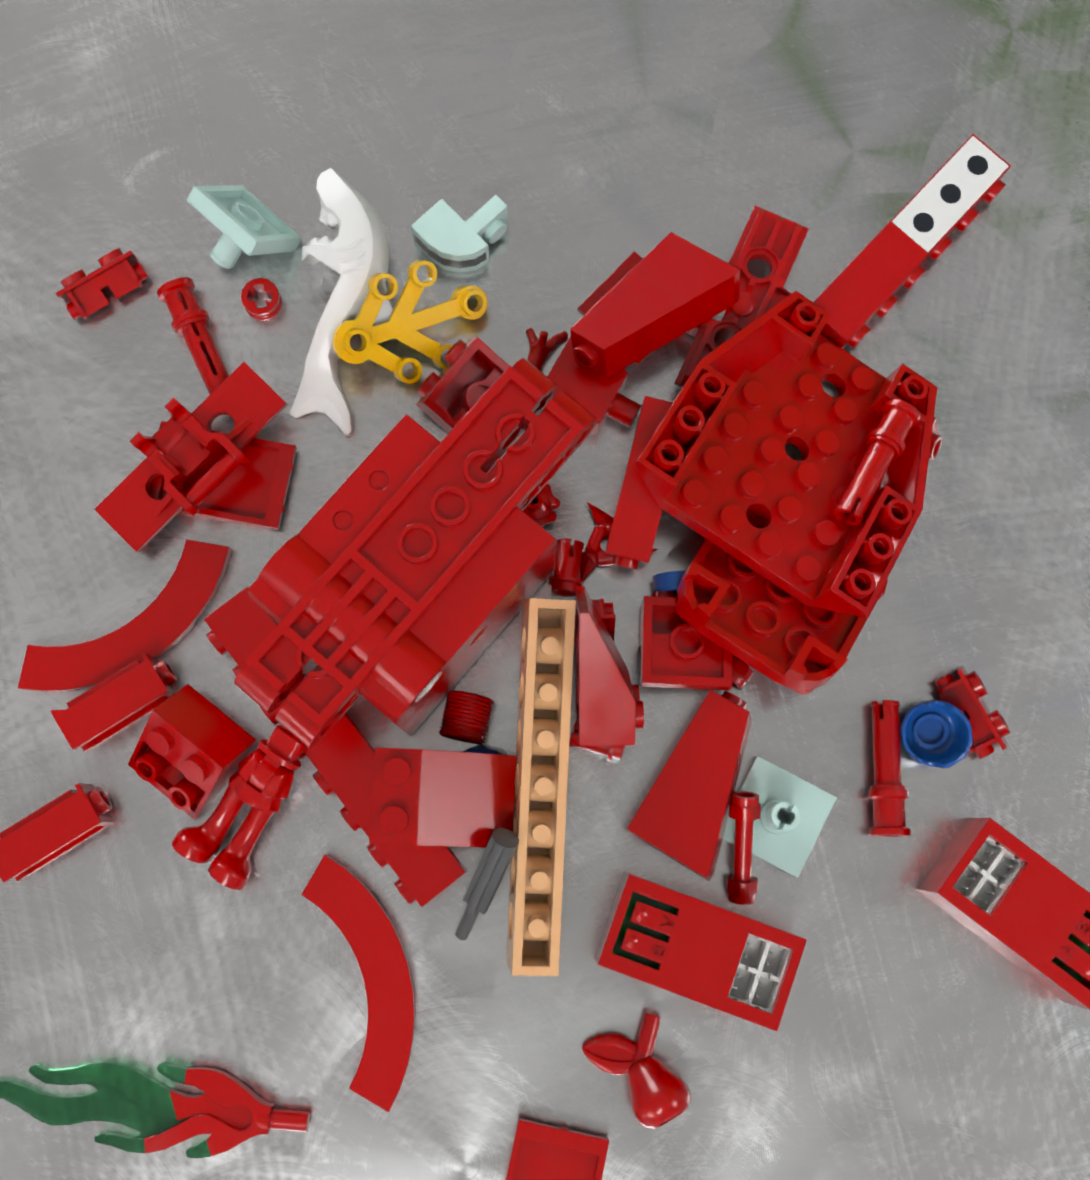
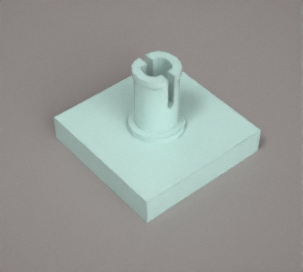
M243 185L194 186L186 200L222 232L216 246L210 253V257L224 268H234L243 251L248 256L293 252L302 240V237Z
M755 756L738 791L759 794L761 817L754 820L752 855L798 878L837 797L762 757ZM728 816L723 839L734 845L735 819Z

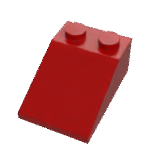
M575 586V712L579 746L635 745V729L644 727L643 701H640L639 685L631 684L628 668L585 586Z
M375 747L369 844L486 848L495 829L505 828L513 832L516 756Z

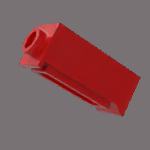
M144 653L141 655L144 662L136 660L66 703L69 707L66 710H51V714L72 750L82 747L84 752H88L151 713L156 707L174 695L177 691L173 683L177 681V677L167 661L163 658L158 661V659Z
M78 783L74 785L77 790L70 789L0 833V878L3 883H7L13 878L16 881H21L114 823L109 814V811L112 810V804L105 792L100 787L94 788L93 784Z

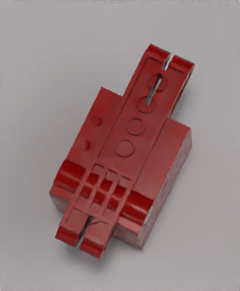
M525 358L520 359L513 366H509L441 442L406 414L303 529L278 549L264 566L256 581L247 589L248 596L253 602L277 621L278 625L244 661L246 664L236 676L234 684L267 713L273 712L287 699L278 711L275 720L307 748L311 749L317 745L361 695L409 736H412L445 698L447 693L451 691L522 609L523 599L531 598L554 572L557 539L523 512V510L588 437L597 424L598 418L565 391L552 400L558 385Z

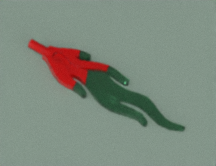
M109 1061L54 1070L40 1064H35L29 1068L30 1074L45 1084H88L98 1090L88 1095L73 1097L55 1096L11 1080H0V1098L21 1108L35 1119L48 1125H72L85 1121H104L123 1124L141 1132L139 1135H132L119 1131H103L94 1138L97 1143L134 1153L146 1154L161 1151L194 1136L211 1134L209 1138L192 1145L185 1152L189 1158L211 1157L226 1152L251 1137L268 1134L272 1129L307 1132L310 1122V1112L274 1109V1103L262 1099L239 1079L227 1072L216 1068L178 1066L166 1061L157 1066L160 1074L173 1082L195 1086L204 1093L191 1095L175 1090L142 1070L127 1064Z

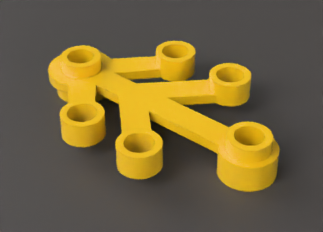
M417 260L409 266L408 280L388 321L373 326L383 301L392 299L398 291V283L394 276L388 273H376L369 280V292L355 320L344 321L336 328L333 335L334 351L345 362L360 364L369 359L393 372L399 381L407 384L415 383L422 375L420 362L406 356L399 358L378 345V343L394 338L432 359L436 367L445 369L449 363H442L441 354L444 350H449L453 345L439 344L417 330L455 317L468 320L478 319L487 309V296L478 286L461 285L453 291L450 300L413 312L424 288L433 285L437 279V269L432 262ZM422 265L428 270V276L423 282L417 277V271ZM385 278L389 283V289L385 294L381 295L377 289V284L379 280ZM475 295L477 307L471 311L468 308L467 302L470 296ZM355 334H359L362 339V344L357 350H353L350 346V339ZM410 362L413 366V372L411 376L405 378L402 374V368L406 363Z

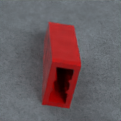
M670 232L570 328L574 358L585 369H593L606 378L610 377L733 306L739 300L740 269Z
M649 396L644 397L605 554L613 556L611 564L637 570L639 563L648 564L650 561L663 509L658 507L635 462L673 402Z
M712 690L707 694L627 828L632 835L709 882L715 872L729 816V803L732 801V793L735 791L752 723L750 712L745 709L747 703L728 691H724L721 696Z

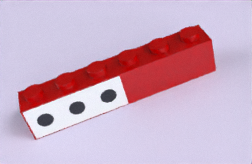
M972 134L814 301L816 305L831 314L820 334L842 349L848 344L854 349L871 331V328L866 324L875 315L883 319L898 302V299L894 296L895 293L902 286L909 291L926 272L921 267L929 257L936 262L950 247L953 241L948 237L954 230L957 229L963 233L980 214L975 208L982 201L989 205L1006 186L1001 179L1011 165Z

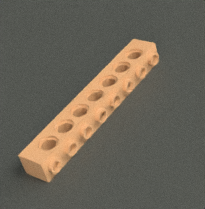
M523 599L513 832L517 835L519 844L511 859L506 963L512 976H559L576 600Z

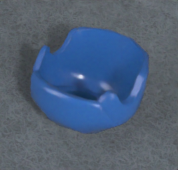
M920 701L906 712L900 725L902 746L915 761L930 767L950 768L966 757L973 742L971 723L959 708L946 701Z

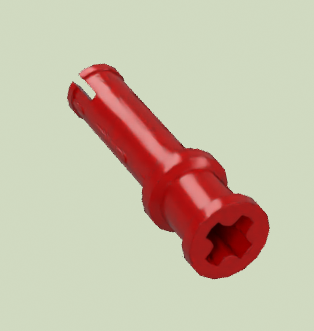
M188 277L176 278L163 284L157 290V295L161 302L166 303L173 318L171 327L178 336L184 337L210 395L229 375L207 329L210 319L206 310L200 308L193 293L195 289L193 280Z
M898 399L886 401L881 409L883 417L877 428L871 430L867 435L866 446L868 450L839 505L834 510V514L839 520L843 519L846 512L849 513L845 521L846 524L856 526L861 524L863 516L891 461L902 456L906 448L904 441L910 429L917 427L921 419L919 411L905 401Z
M882 700V703L880 701L870 702V707L872 708L874 785L870 786V790H868V798L873 800L874 827L869 829V836L909 837L911 836V829L906 827L905 799L909 798V790H907V786L902 785L900 702L894 700Z

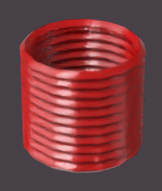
M456 690L449 691L447 693L446 706L444 707L445 710L443 711L444 714L442 715L443 718L441 719L442 722L440 723L442 726L439 727L441 730L438 733L443 737L473 744L486 743V733L488 732L487 729L489 728L488 725L492 716L490 713H492L491 709H493L494 701L474 693Z

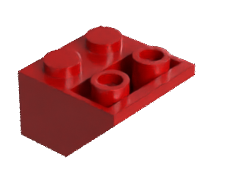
M187 684L152 711L128 765L136 771L140 778L148 781L169 798L175 807L183 810L196 820L229 782V777L239 770L238 764L248 756L256 739Z

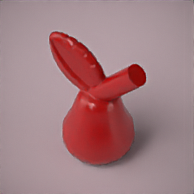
M644 1013L637 1043L620 1034L603 1033V1035H596L584 1042L582 1051L586 1058L600 1070L611 1074H627L631 1092L632 1111L635 1118L645 1128L657 1129L688 1109L691 1102V1092L686 1082L680 1076L667 1068L658 1058L652 1056L661 1017Z

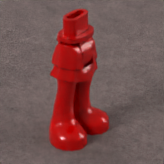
M280 725L276 726L268 740L261 739L258 744L259 748L238 764L239 770L229 777V785L220 803L207 821L201 826L181 829L172 840V847L184 858L196 863L212 861L208 868L211 877L218 883L231 889L241 890L248 882L251 875L250 857L255 844L273 814L280 811L282 799L289 797L295 776L294 771L299 770L302 766L298 759L306 746ZM244 804L252 806L231 842L217 855L226 834Z

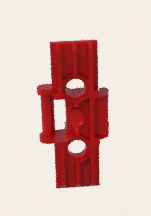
M754 206L729 261L730 265L740 269L739 300L733 306L726 309L721 321L710 318L686 332L695 338L675 380V385L679 387L684 386L698 362L717 348L714 342H726L791 294L784 288V284L809 228ZM761 259L769 265L770 274L764 278L754 277L748 271L747 264L751 260Z
M245 362L192 413L173 397L164 406L169 411L171 418L152 437L144 436L138 432L129 441L147 458L94 510L139 553L183 508L194 517L200 511L198 506L240 464L245 467L251 460L242 450L288 404ZM220 415H229L234 420V429L226 435L221 431L212 433V423ZM220 447L225 448L227 452L185 493L183 491V484ZM164 476L163 489L167 494L163 499L156 500L150 494V484L155 478Z

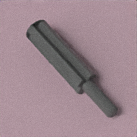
M497 828L493 831L463 898V901L467 903L466 910L455 932V936L459 940H466L479 912L482 914L487 913L519 844L517 835L508 829Z

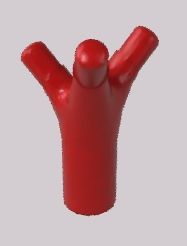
M533 328L527 329L526 334L529 339L527 361L541 371L550 352L558 343L568 338V333L563 331L547 340L548 332L541 331L539 338H537Z

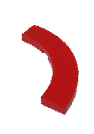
M186 539L182 556L165 588L141 614L114 632L80 644L50 647L28 645L18 689L40 692L76 691L99 684L136 660L144 662L141 656L144 653L159 659L195 626V621L203 613L209 601L213 600L227 570L232 549L228 546Z
M325 854L301 895L319 907L341 930L356 956L364 979L368 1006L367 1036L358 1070L349 1089L389 1112L401 1088L409 1064L413 1043L415 999L410 966L402 941L393 922L385 913L378 900L351 871Z

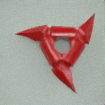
M588 502L587 504L597 526L594 527L585 547L586 552H582L580 579L583 582L595 569L596 565L599 567L614 565L611 564L613 556L605 554V551L600 546L603 540L609 538L613 518Z

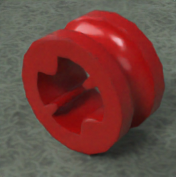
M264 278L252 279L242 289V304L250 317L257 321L265 322L278 316L283 302L278 288L273 282ZM266 292L268 298L272 300L271 302L265 301L266 307L258 308L252 299H259L257 294Z

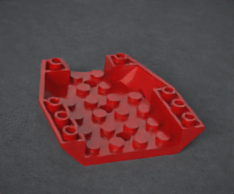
M795 291L698 362L638 457L635 465L658 507L803 604L867 617L923 510L937 386L903 363L885 378L820 334L831 314ZM822 381L832 383L837 389L838 397L828 395L823 389ZM890 399H898L911 404L919 411L921 419L917 427L910 429L904 441L906 448L902 456L891 461L863 516L861 524L857 526L846 524L848 512L845 513L842 520H839L835 516L834 510L839 505L868 450L866 446L867 435L871 430L877 428L882 419L881 409L884 403ZM785 444L795 445L802 454V461L791 459L786 453ZM748 509L756 510L762 515L764 528H756L749 523L746 515Z

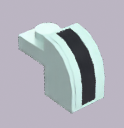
M495 195L468 220L464 221L441 199L411 225L414 244L432 262L444 270L458 273L477 270L489 263V247L487 242L490 244L495 243L507 230L508 206Z

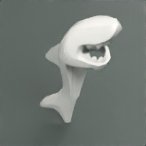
M330 168L322 172L317 179L316 189L321 204L319 220L332 230L338 228V237L333 241L329 236H324L321 239L314 237L306 246L302 247L301 260L312 266L322 262L340 274V277L318 322L305 359L304 374L290 414L296 419L316 412L326 414L346 436H349L354 430L353 413L339 383L337 364L339 357L333 348V335L341 323L347 320H355L369 292L368 283L370 278L376 273H388L389 244L385 227L374 207L342 176ZM385 278L379 280L377 284V289L381 295L388 291ZM391 299L383 301L373 326L388 321L394 309Z

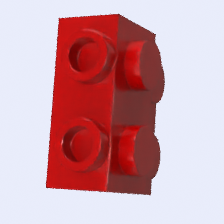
M478 337L469 339L466 343L459 339L445 354L443 359L449 364L438 376L432 372L417 389V392L422 397L415 405L447 433L459 423L509 367L501 357Z
M656 591L651 593V596H644L640 610V687L730 691L732 688V654L701 635L677 614L675 610V604L678 600L676 593Z

